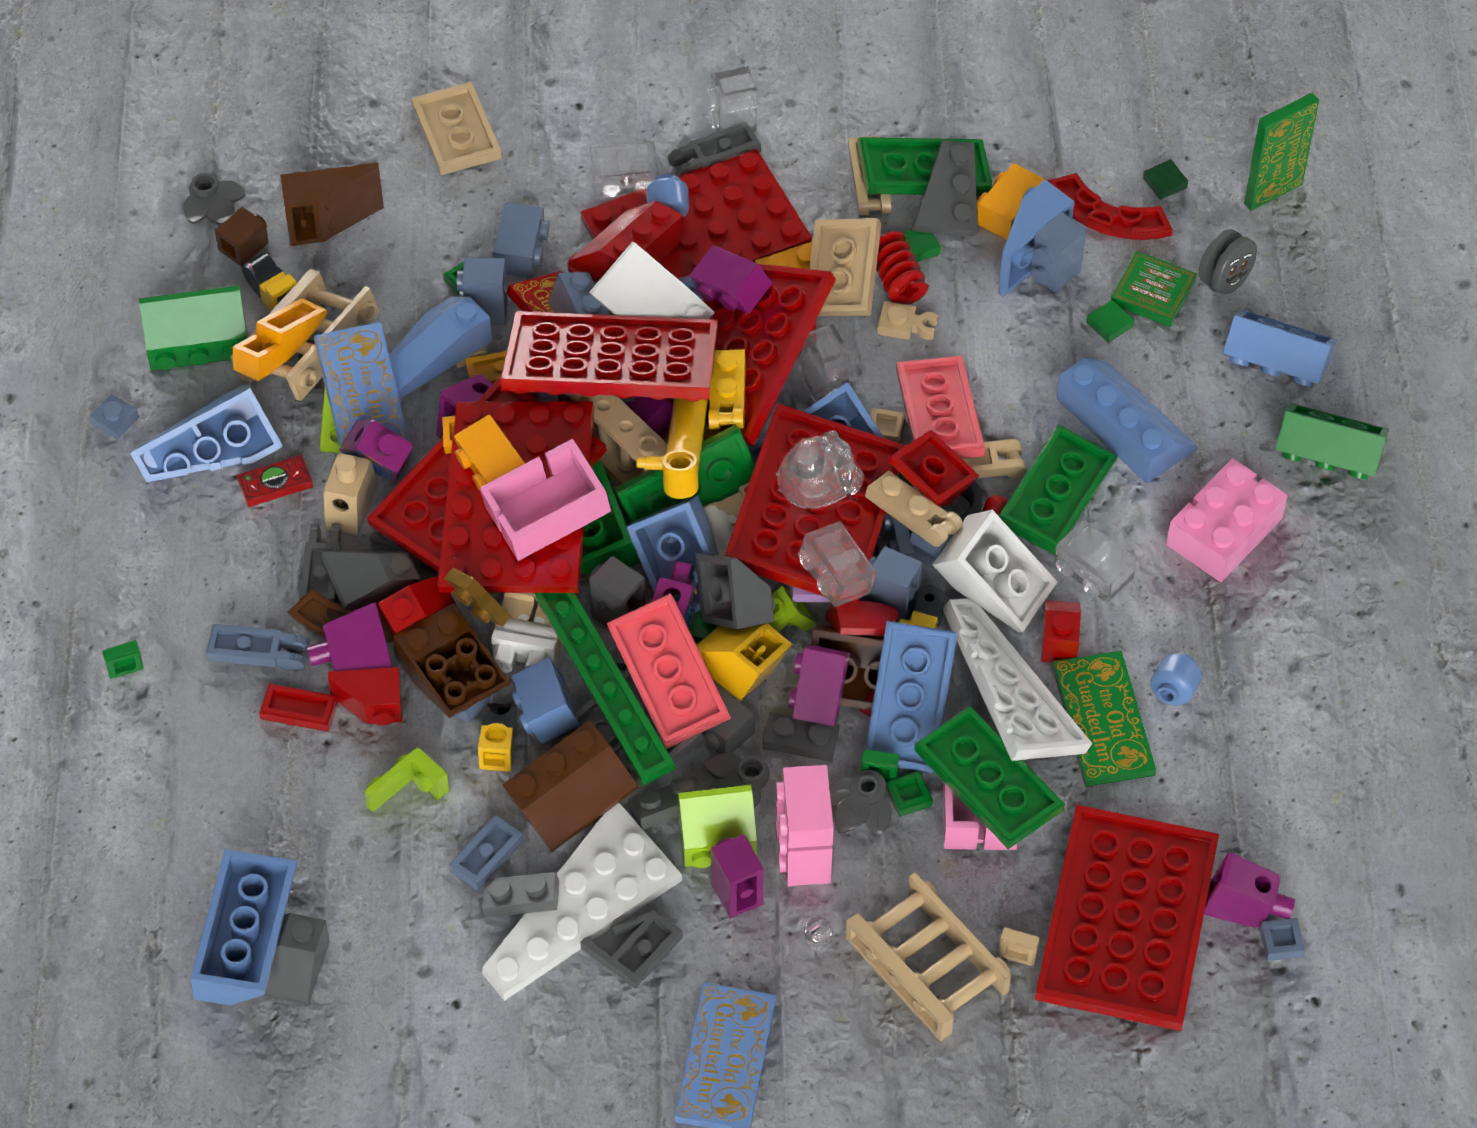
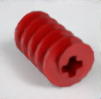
M892 231L880 236L876 271L881 282H883L886 292H888L890 301L910 305L920 300L926 294L929 285L924 282L925 276L920 271L918 262L915 261V255L911 252V247L906 242L904 233L900 231Z

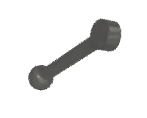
M375 531L370 535V541L373 544L381 543L393 550L408 552L398 544L384 538L379 531ZM408 552L410 558L420 562L423 569H431L430 566Z

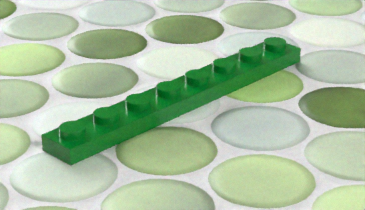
M532 593L642 784L646 785L675 770L673 760L575 593Z

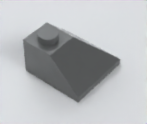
M377 548L324 551L321 554L322 561L344 610L360 609L372 603H376L378 607V603L420 580L408 552Z
M704 552L695 553L702 622L734 629L774 622L773 610L775 602L769 585L737 558Z
M294 913L285 914L265 995L261 996L309 1006L330 943L326 920Z

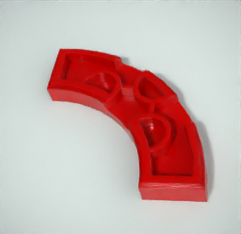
M1078 173L1047 180L1074 200L1072 218L1090 229L1109 236L1132 240H1151L1172 236L1173 229L1161 205L1154 207H1129L1121 205L1119 208L1101 201V197L1084 184Z

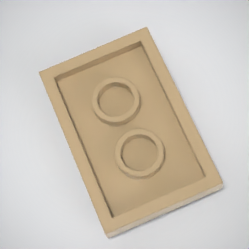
M472 82L411 98L412 108L440 175L502 159L500 146Z
M878 218L815 220L809 269L831 271L836 278L818 316H871L881 222Z

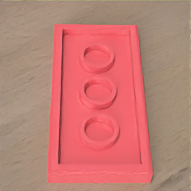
M953 356L896 362L897 377L912 441L931 429L961 459L985 456V446L963 357Z
M671 593L607 623L666 749L731 719Z

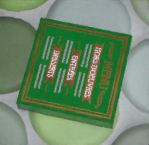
M1136 251L1113 292L1111 300L1124 310L1171 327L1196 281L1197 273Z

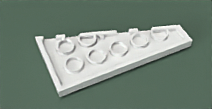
M969 598L950 599L945 605L943 612L952 631L958 633V645L1011 760L1086 754L1092 742L983 609Z
M620 803L604 813L557 872L559 878L557 910L525 913L482 967L483 976L504 1001L581 949L580 942L585 937L591 936L594 939L603 935L611 927L616 926L682 881V874Z

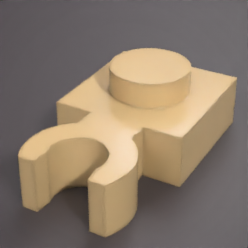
M884 301L877 335L910 340L911 333H916L922 339L933 340L935 328L926 327V325L937 326L938 315L933 312H925L918 315L916 314L917 306Z

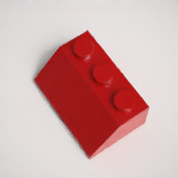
M658 201L626 210L570 259L569 266L580 272H589L593 279L599 281L632 241L659 263L679 245L683 215Z

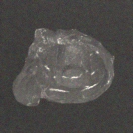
M835 430L825 432L821 437L815 436L813 438L800 439V442L791 448L787 456L784 457L778 472H776L780 487L779 491L783 493L790 504L800 508H819L833 504L846 497L849 493L851 495L857 493L864 481V473L855 463L850 446L839 438L838 432Z

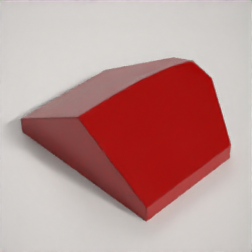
M835 599L826 611L825 619L840 635L884 636L887 621L895 622L899 617L897 608L882 603L858 600L856 604Z

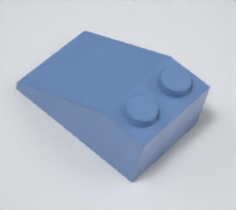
M1044 180L1035 188H1029L1022 197L1002 252L998 293L1003 297L1031 274L1035 233L1061 212L1072 219L1074 200L1047 180Z
M698 495L639 518L626 527L654 593L660 577L671 579L675 561L695 566L691 585L699 590L695 553L704 552L719 555L712 528ZM681 594L673 597L676 603L680 600ZM700 595L695 612L701 610Z

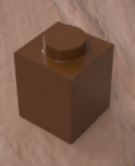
M244 207L239 208L215 229L218 251L242 267V265L269 244L265 220L257 213L252 214Z

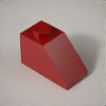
M438 576L409 585L378 603V612L393 636L453 603L457 606L450 593L439 592L437 587Z
M1045 600L1041 662L1053 663V661L1077 658L1081 620L1080 603Z
M399 667L328 672L330 694L337 696L338 702L363 722L377 725L402 722V691Z

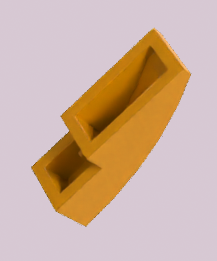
M300 298L257 321L256 334L233 346V370L256 381H260L289 360L310 338L326 317L327 309Z

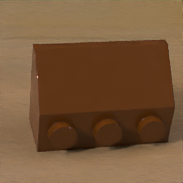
M818 624L813 629L811 645L850 652L841 705L862 709L873 707V701L866 702L864 700L876 689L884 636L840 635L833 627Z
M590 720L502 784L512 801L551 852L555 851L639 788L611 746Z

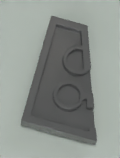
M942 141L912 231L975 236L978 231L974 143Z

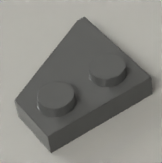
M653 910L638 916L633 922H623L611 927V932L597 938L585 937L580 944L584 952L636 989L683 938V931Z

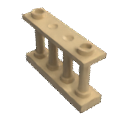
M309 269L269 315L300 298L318 306L324 304L343 310L334 322L323 319L316 331L324 334L367 325L380 311L369 287L365 286L352 300L328 292L320 272ZM256 329L251 333L249 337L256 334ZM305 342L296 353L304 356L294 367L282 364L271 373L287 379L295 399L298 401H302L323 377L315 343ZM237 372L241 381L249 382L250 384L254 381V379Z
M565 393L572 401H593L595 409L592 435L604 442L607 449L597 462H602L610 479L618 486L648 471L646 468L636 467V459L638 457L666 455L667 443L620 398L614 395L586 397L581 394Z
M914 872L909 876V897L874 922L866 921L859 913H856L846 921V939L941 1042L952 1034L953 1012L991 984L1004 996L1009 992L1011 973L1007 964L1000 957L995 958L938 897L935 887L929 881H923ZM919 907L933 920L932 923L897 948L894 946L890 948L882 939V933ZM943 932L957 946V948L921 974L918 972L913 973L906 965L905 960ZM967 958L981 972V974L945 1000L942 998L937 999L930 991L929 986Z

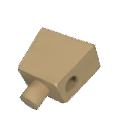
M343 453L336 456L323 493L325 529L331 530L332 524H341L342 533L359 535L378 485L371 460ZM343 500L349 506L347 509H344L343 507Z

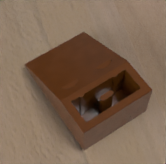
M378 162L280 175L290 246L324 242L384 208Z
M454 603L393 636L395 658L412 682L448 718L455 716L510 685V681Z

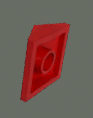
M931 429L890 456L888 460L925 497L939 507L951 504L979 477Z

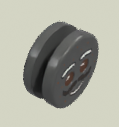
M1233 229L1222 231L1212 240L1204 252L1199 266L1200 280L1222 294L1234 292L1244 283L1254 266L1257 256L1256 243L1248 237H1242L1239 232Z

